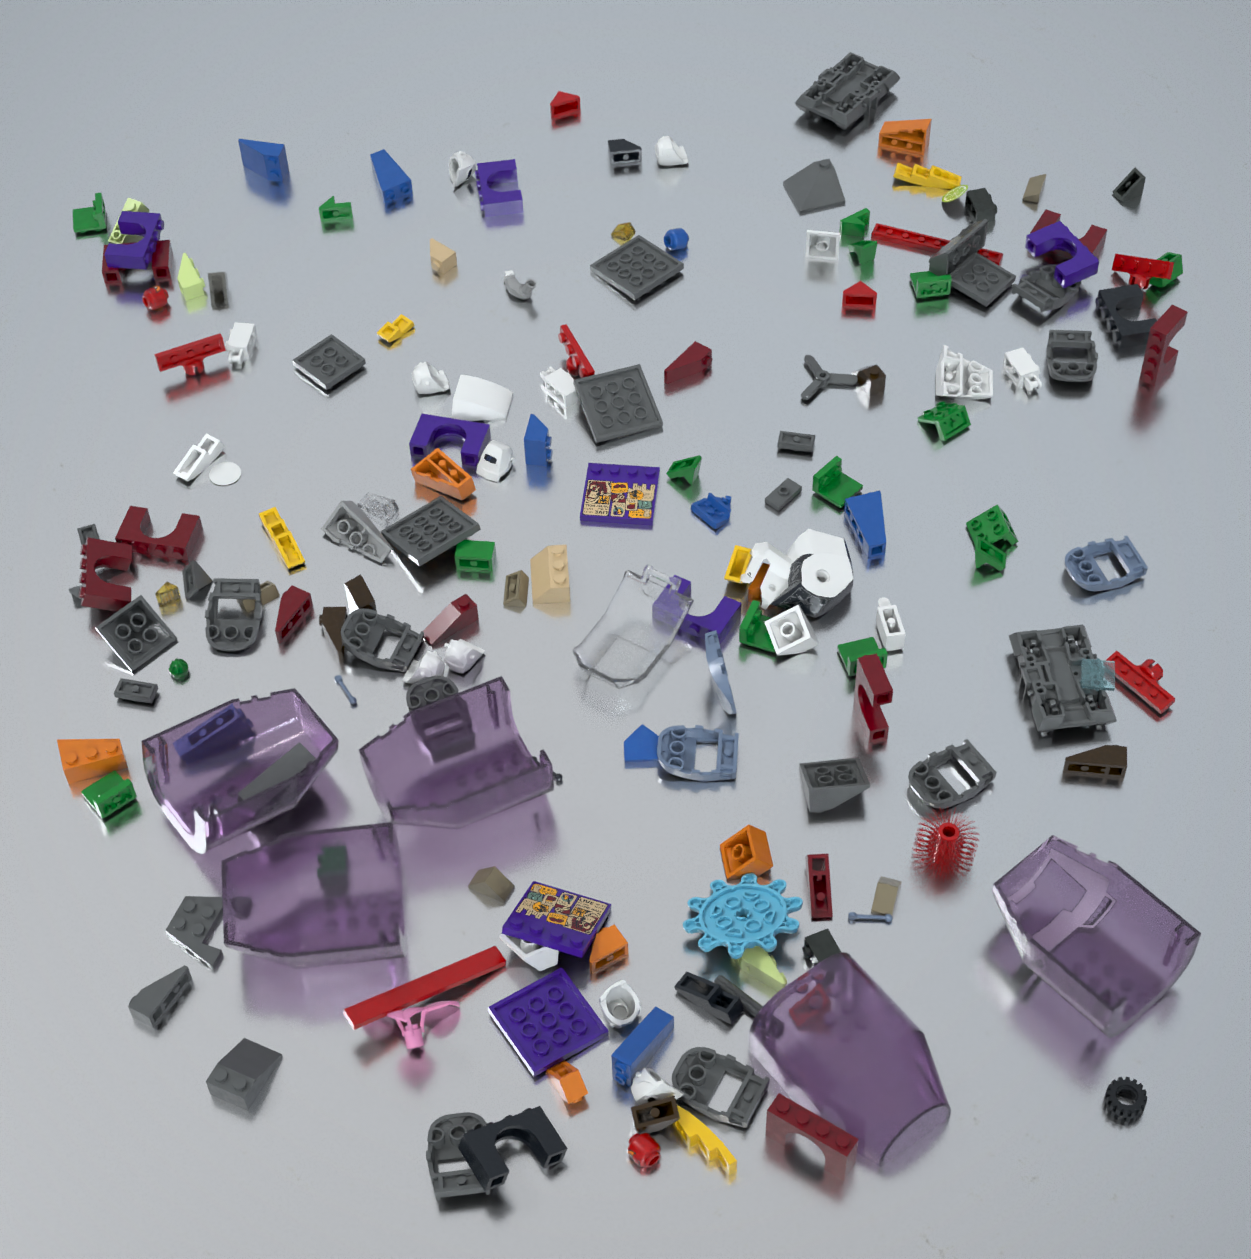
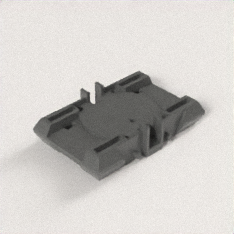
M850 52L833 68L830 67V69L824 70L818 76V81H814L813 85L797 99L795 104L800 110L808 114L812 111L834 121L837 127L846 130L863 114L869 117L870 108L877 110L878 100L895 86L900 77L895 71L884 66L878 67L865 61L863 57Z
M1083 624L1056 629L1016 632L1009 635L1014 656L1018 659L1019 668L1021 669L1019 687H1025L1023 700L1030 699L1032 714L1038 732H1050L1055 729L1094 724L1096 726L1108 725L1117 721L1110 699L1104 689L1107 684L1106 681L1103 682L1104 671L1100 659H1097V654L1092 653V646ZM1075 641H1077V644H1078V647H1079V650H1080L1079 653H1078V650H1077V648H1076V643H1075ZM1095 701H1097L1100 710L1096 707Z

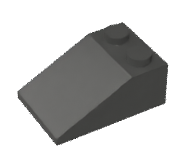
M243 1038L217 1063L207 1078L206 1084L210 1094L248 1111L282 1058V1054Z

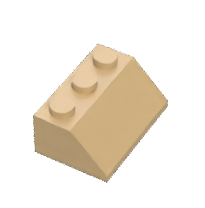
M567 545L547 546L530 559L533 604L570 602Z

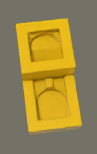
M401 314L392 324L387 322L377 332V335L387 342H392L406 334L415 325L413 321Z

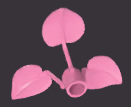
M438 1001L424 1007H412L388 1013L387 1017L396 1020L402 1036L405 1037L407 1049L417 1048L424 1045L422 1032H425V1015L432 1010L447 1005L460 1007L458 1001ZM421 1012L420 1027H418V1023L411 1024L410 1020L411 1016ZM401 1021H403V1022H405V1023L407 1022V1025L405 1026V1029H404V1027H403Z

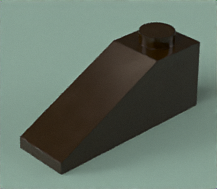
M323 607V614L319 615V625L323 626L324 634L339 663H344L345 646L341 639V628L348 617L347 608Z
M1104 745L1065 758L1063 772L1124 778L1127 769V747Z

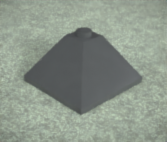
M830 159L813 162L783 181L800 214L845 204L846 202L836 170Z
M142 595L95 627L131 672L138 669L178 639Z
M859 757L799 763L805 798L810 812L822 813L826 810H831L870 788L869 780Z

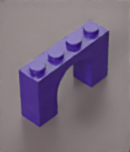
M515 159L477 163L478 170H475L477 190H481L478 191L481 211H484L485 217L524 213L521 190L499 192L491 189L498 184L518 182Z
M122 211L118 220L121 234L139 235L144 238L137 243L128 245L109 243L104 254L107 266L146 270L148 264L152 261L153 252L156 251V244L160 240V233L164 230V221L160 213Z
M1061 221L1026 236L1025 248L1034 258L1051 250H1063L1073 256L1072 259L1055 267L1054 279L1063 288L1097 274L1098 258Z
M422 413L409 442L411 456L425 458L430 454L437 440L446 436H456L465 441L460 452L462 464L477 467L482 453L491 438L490 424Z
M674 575L652 605L653 618L704 640L705 633L716 630L721 645L741 616V602L724 596L716 609L705 616L690 615L681 607L691 595V581Z

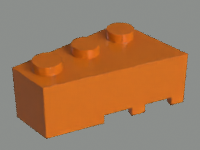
M932 119L886 121L879 132L878 146L924 155L929 145Z
M439 448L435 449L410 469L416 483L462 501L476 490L472 477Z
M57 739L62 767L68 784L111 773L114 770L118 771L128 768L120 739Z

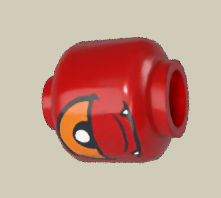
M154 286L144 291L142 301L145 307L156 310L167 305L169 295L165 289L160 286Z
M636 1133L629 1139L627 1153L639 1167L647 1166L649 1168L658 1162L661 1157V1147L649 1133Z

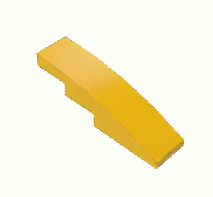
M897 163L893 175L894 178L909 183L941 189H953L960 186L962 178L934 165L927 169L917 164L911 168L901 163Z
M276 507L259 513V518L286 567L291 569L305 563L291 531L288 530L284 520L281 519Z
M677 1105L680 1119L673 1124L690 1148L698 1144L708 1161L717 1157L728 1175L736 1172L737 1160L724 1143L705 1124L690 1112Z

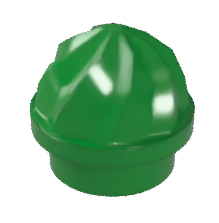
M176 658L169 665V672L175 678H182L187 674L188 664L183 659Z

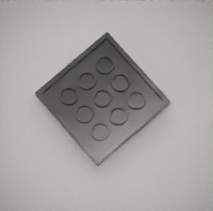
M640 235L590 265L592 272L634 300L684 269V263Z
M640 364L574 380L575 390L596 443L663 426L662 418Z
M439 496L383 529L381 534L388 542L418 566H421L464 539L474 535L481 528L479 523L443 496Z

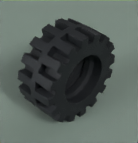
M1118 1077L1117 1081L1114 1079L1108 1085L1105 1093L1104 1105H1107L1106 1110L1108 1112L1111 1111L1112 1117L1118 1116L1117 1120L1122 1121V1118H1125V1121H1130V1118L1136 1120L1138 1116L1142 1115L1147 1103L1146 1089H1143L1141 1083L1137 1084L1136 1079L1131 1081L1130 1077H1126L1125 1080L1122 1077ZM1120 1093L1129 1094L1133 1097L1135 1103L1132 1105L1122 1104L1118 1101L1116 1095Z

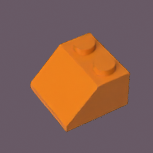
M747 825L720 844L726 878L728 880L741 879L747 873H754L756 876H760L773 867L767 835L761 829Z

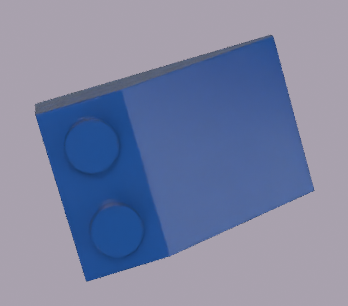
M246 139L238 140L244 167L268 180L284 181L289 171L285 144Z

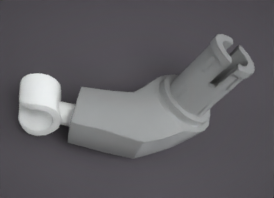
M513 270L505 271L506 276L503 277L509 293L522 300L530 298L532 290L536 287V281L529 278L525 284H522L515 278Z

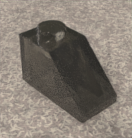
M208 273L211 306H229L227 273Z

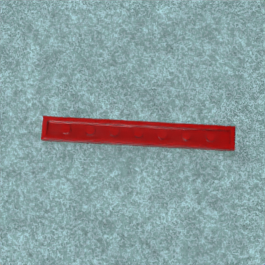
M876 223L871 233V238L933 253H937L941 247L950 242V240ZM983 248L977 252L1000 266L1003 253Z
M493 946L345 1008L343 1014L353 1030L386 1017L388 1013L405 1009L506 966V960L498 948Z

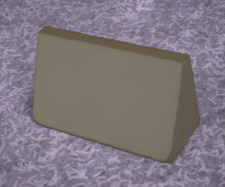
M1046 174L1029 178L1022 200L1039 202L1045 185Z
M522 570L506 576L504 606L527 605L529 577Z
M267 580L260 584L262 606L280 596L274 583ZM236 599L247 613L255 610V599Z

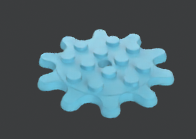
M747 873L742 876L741 882L737 885L731 886L727 885L723 880H714L710 884V888L713 891L710 897H693L688 900V907L691 911L699 914L695 918L684 921L683 928L689 934H704L698 941L699 948L704 952H709L718 946L728 947V953L733 959L741 958L745 949L754 948L755 946L761 947L766 952H772L777 946V940L774 938L775 935L779 933L793 934L798 931L799 921L788 917V915L799 911L802 908L803 900L800 897L785 898L781 896L787 886L786 882L782 879L775 880L768 885H760L757 883V876L754 873Z

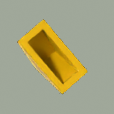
M735 545L724 580L740 584L744 583L740 582L741 574H745L752 558L750 548Z

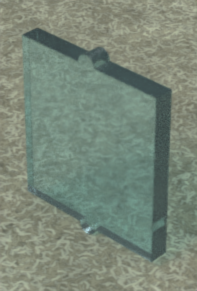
M1082 658L1081 688L1096 689V691H1114L1115 661L1100 660L1099 658L1096 660Z

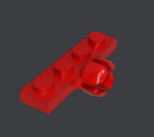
M1115 254L1112 270L1129 273V285L1138 284L1140 289H1147L1152 277L1170 280L1174 263Z
M567 324L561 325L558 338L560 343H563L567 355H569L566 361V370L573 376L580 374L581 378L593 376L595 371Z
M219 333L154 355L160 372L177 366H183L186 374L196 375L194 368L197 367L198 374L202 373L205 368L204 358L226 350L223 337Z
M1115 651L1103 662L1104 668L1160 714L1175 703V698L1157 684L1163 677V669L1158 663L1154 666L1152 665L1155 660L1146 659L1141 665L1137 666L1121 653Z

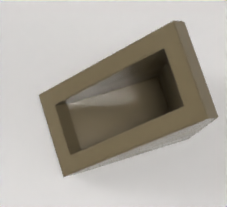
M493 866L479 869L469 883L468 888L505 904L515 885Z
M883 876L880 877L871 913L882 916L886 914L893 915L902 881Z

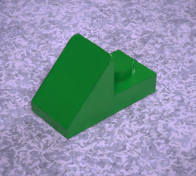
M332 196L319 206L321 222L353 219L351 202L335 203V198Z
M864 208L841 219L839 233L841 235L864 237L865 226L869 224L870 211Z
M861 240L848 245L849 252H856L859 263L864 264L875 259L877 241Z
M698 455L674 461L666 474L670 479L684 476L689 484L693 485L700 471L702 457Z
M980 536L976 537V569L985 563L999 571L1005 569L1006 553Z

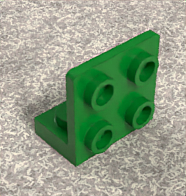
M95 193L93 207L73 209V230L75 233L106 228V209L102 193Z
M930 271L910 273V279L917 298L950 294L951 275L937 276Z
M945 401L937 403L936 407L924 411L917 418L919 422L935 424L940 440L943 441L971 425L965 405L951 404Z
M835 456L813 475L812 491L841 508L845 505V499L855 496L863 489V485L841 472L842 459Z
M998 504L966 522L974 544H976V537L978 536L990 544L995 543L1001 538L1004 541L1008 540L1011 545L1019 542L1006 513Z
M752 601L739 627V642L775 653L776 651L765 625V621L771 619V617L762 615L759 601Z
M874 637L837 646L849 677L856 675L857 660L864 655L877 653L883 668L887 666L886 648L879 649Z
M115 770L81 791L82 795L102 819L137 797L132 782L128 778L123 780Z

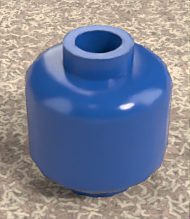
M682 228L670 229L664 236V244L671 251L684 249L689 241L688 234Z

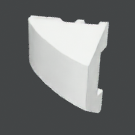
M943 345L936 368V395L964 400L992 398L993 370L974 360L970 362L963 358V354L959 352L955 354L948 350V346Z
M460 375L453 397L451 418L471 422L479 420L484 422L506 420L513 392L501 385L478 377Z

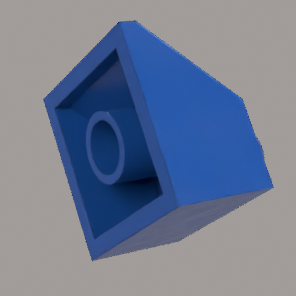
M530 414L524 436L525 462L527 465L547 467L548 460L552 459L553 450L550 449L552 437L549 436L548 428L534 414Z

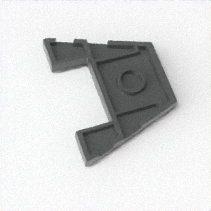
M185 896L166 928V933L214 970L223 953L221 949L206 945V941L223 912L243 918L252 903L251 899L248 897Z

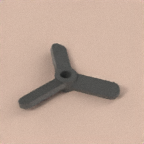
M805 355L804 361L816 379L801 393L803 400L810 399L821 386L828 384L855 385L858 378L856 375L829 373L822 370L813 356Z

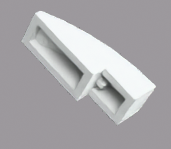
M206 434L198 446L193 444L173 474L187 482L192 480L219 456L225 446L220 440Z

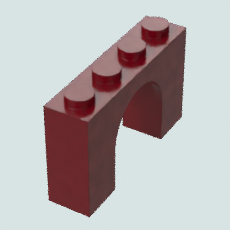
M1045 209L1030 234L1060 221L1061 214ZM1091 225L1085 236L1080 238L1079 241L1094 256H1097L1105 243L1107 229ZM1063 250L1048 251L1069 259L1073 258L1070 253Z
M170 240L157 241L156 251L152 254V271L155 280L171 279L173 251ZM104 245L102 260L105 284L121 283L123 268L107 266L104 254L108 245Z
M1171 305L1150 328L1140 380L1155 387L1175 365L1179 350L1170 347L1169 344L1185 325L1187 311Z
M129 507L115 537L117 543L132 545V552L189 560L203 528L200 516L182 513L173 532L164 537L152 538L144 535L151 521L148 508Z
M87 537L86 543L82 544L80 555H83L80 561L82 572L79 578V583L82 584L79 590V598H82L81 606L118 612L131 602V587L107 583L98 577L95 570L107 567L127 571L132 560V545Z
M877 653L864 655L857 660L853 707L868 743L888 739L889 726L880 705L892 703L893 688Z
M778 1093L767 1109L765 1135L784 1147L794 1133L808 1138L823 1152L825 1156L824 1170L845 1181L856 1164L859 1139Z

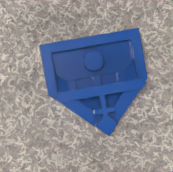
M708 493L707 498L692 503L690 510L712 528L717 529L729 522L731 496L720 498L715 497L712 493Z
M643 724L638 727L624 741L625 763L659 761L657 757L659 736Z

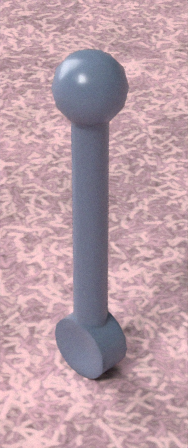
M336 675L334 678L335 682L340 684L348 696L349 702L355 704L357 699L350 694L342 682V676Z
M855 912L848 914V919L850 920L857 918L885 920L886 922L893 920L891 914H886L885 916L856 914Z

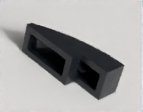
M686 971L674 986L675 990L695 1005L731 1025L744 1010L739 997L722 991L721 985Z

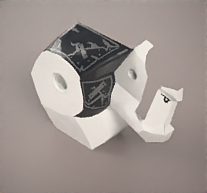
M807 529L791 545L787 555L769 542L755 543L750 551L752 555L751 561L745 574H741L740 582H752L763 559L767 558L771 564L760 587L762 592L761 608L766 610L769 605H774L789 610L799 605L805 615L816 618L835 607L851 592L853 587V567L844 538Z

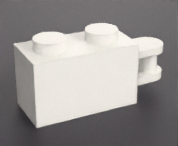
M235 322L233 329H230L229 340L225 343V350L228 351V361L230 364L233 362L242 364L244 359H250L257 338L255 324Z
M1023 347L1004 353L1003 367L1018 388L1025 386L1028 391H1032L1033 388H1041V381L1038 378L1040 368L1034 363L1031 355Z
M551 366L547 368V371L540 372V376L545 382V390L565 408L580 401L573 384L574 379L568 372L566 373L562 368L555 370Z
M882 597L878 600L876 625L883 646L887 651L904 649L906 634L897 606L891 605L889 599Z

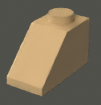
M431 238V267L444 275L457 265L456 252Z

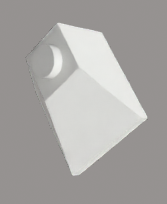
M807 230L805 257L838 261L840 233Z
M799 605L765 621L778 656L803 653L819 645L814 630Z
M505 934L499 935V938L523 961L539 971L555 966L558 963V950Z

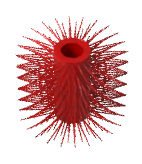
M947 811L946 817L945 815L943 817L942 814V819L945 818V820L941 822V825L931 815L930 817L937 823V826L929 819L926 821L934 826L933 828L928 824H922L930 828L931 831L923 830V828L919 827V830L926 831L930 835L927 836L921 832L919 835L917 832L915 834L917 836L915 840L921 841V843H928L929 845L918 844L915 841L919 848L923 846V848L926 847L928 849L920 850L915 848L913 851L928 853L920 855V853L912 854L914 857L915 855H918V857L928 856L929 858H922L920 862H924L926 859L930 860L924 863L928 865L934 861L931 867L935 866L934 871H936L938 865L939 868L941 866L940 878L944 866L943 883L945 870L948 866L950 872L953 871L951 867L954 866V863L956 867L958 866L963 870L964 867L960 866L956 861L961 862L963 865L966 864L967 867L968 865L972 866V864L965 863L959 859L963 858L965 861L967 859L972 862L971 855L976 856L974 848L963 845L970 844L974 846L975 844L972 841L970 843L966 842L965 839H977L979 841L974 836L973 838L968 836L969 838L963 837L967 834H973V832L963 833L962 831L970 829L968 827L967 829H961L962 827L959 825L961 823L957 824L958 819L956 818L953 823L952 821L950 823L951 812L948 823H946ZM922 836L927 837L930 840H924ZM962 849L970 850V852H964ZM961 853H964L966 856L969 855L970 858L963 857Z

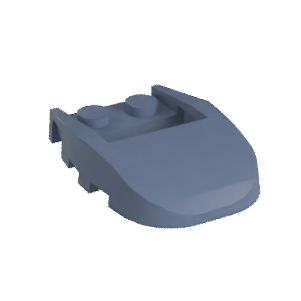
M1124 536L1123 540L1120 541L1108 538L1105 539V542H1088L1087 546L1074 548L1065 556V568L1071 578L1080 587L1089 591H1104L1123 587L1146 575L1148 570L1147 565L1128 536ZM1113 551L1127 572V575L1108 581L1093 557Z
M717 631L705 633L706 658L717 698L722 708L728 714H737Z
M684 725L668 727L658 737L657 757L661 766L667 772L679 777L703 782L735 779L739 733H735V736L723 734L721 729L708 730L703 729L701 725H695V728H685ZM696 742L718 743L716 770H711V772L694 770Z

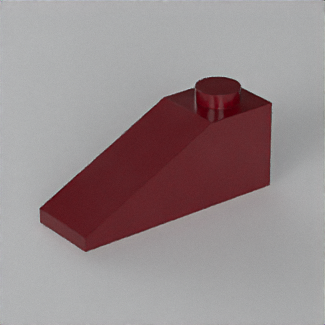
M695 341L664 370V383L669 384L702 372L712 363V349Z
M293 585L282 594L275 628L279 644L286 639L313 606L311 593Z
M467 594L452 601L422 631L425 633L424 639L433 647L479 620L477 604Z
M829 854L806 855V874L811 918L833 917Z

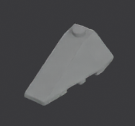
M341 501L321 528L334 542L341 543L347 546V548L356 550L380 563L384 562L393 549L365 512L353 501Z

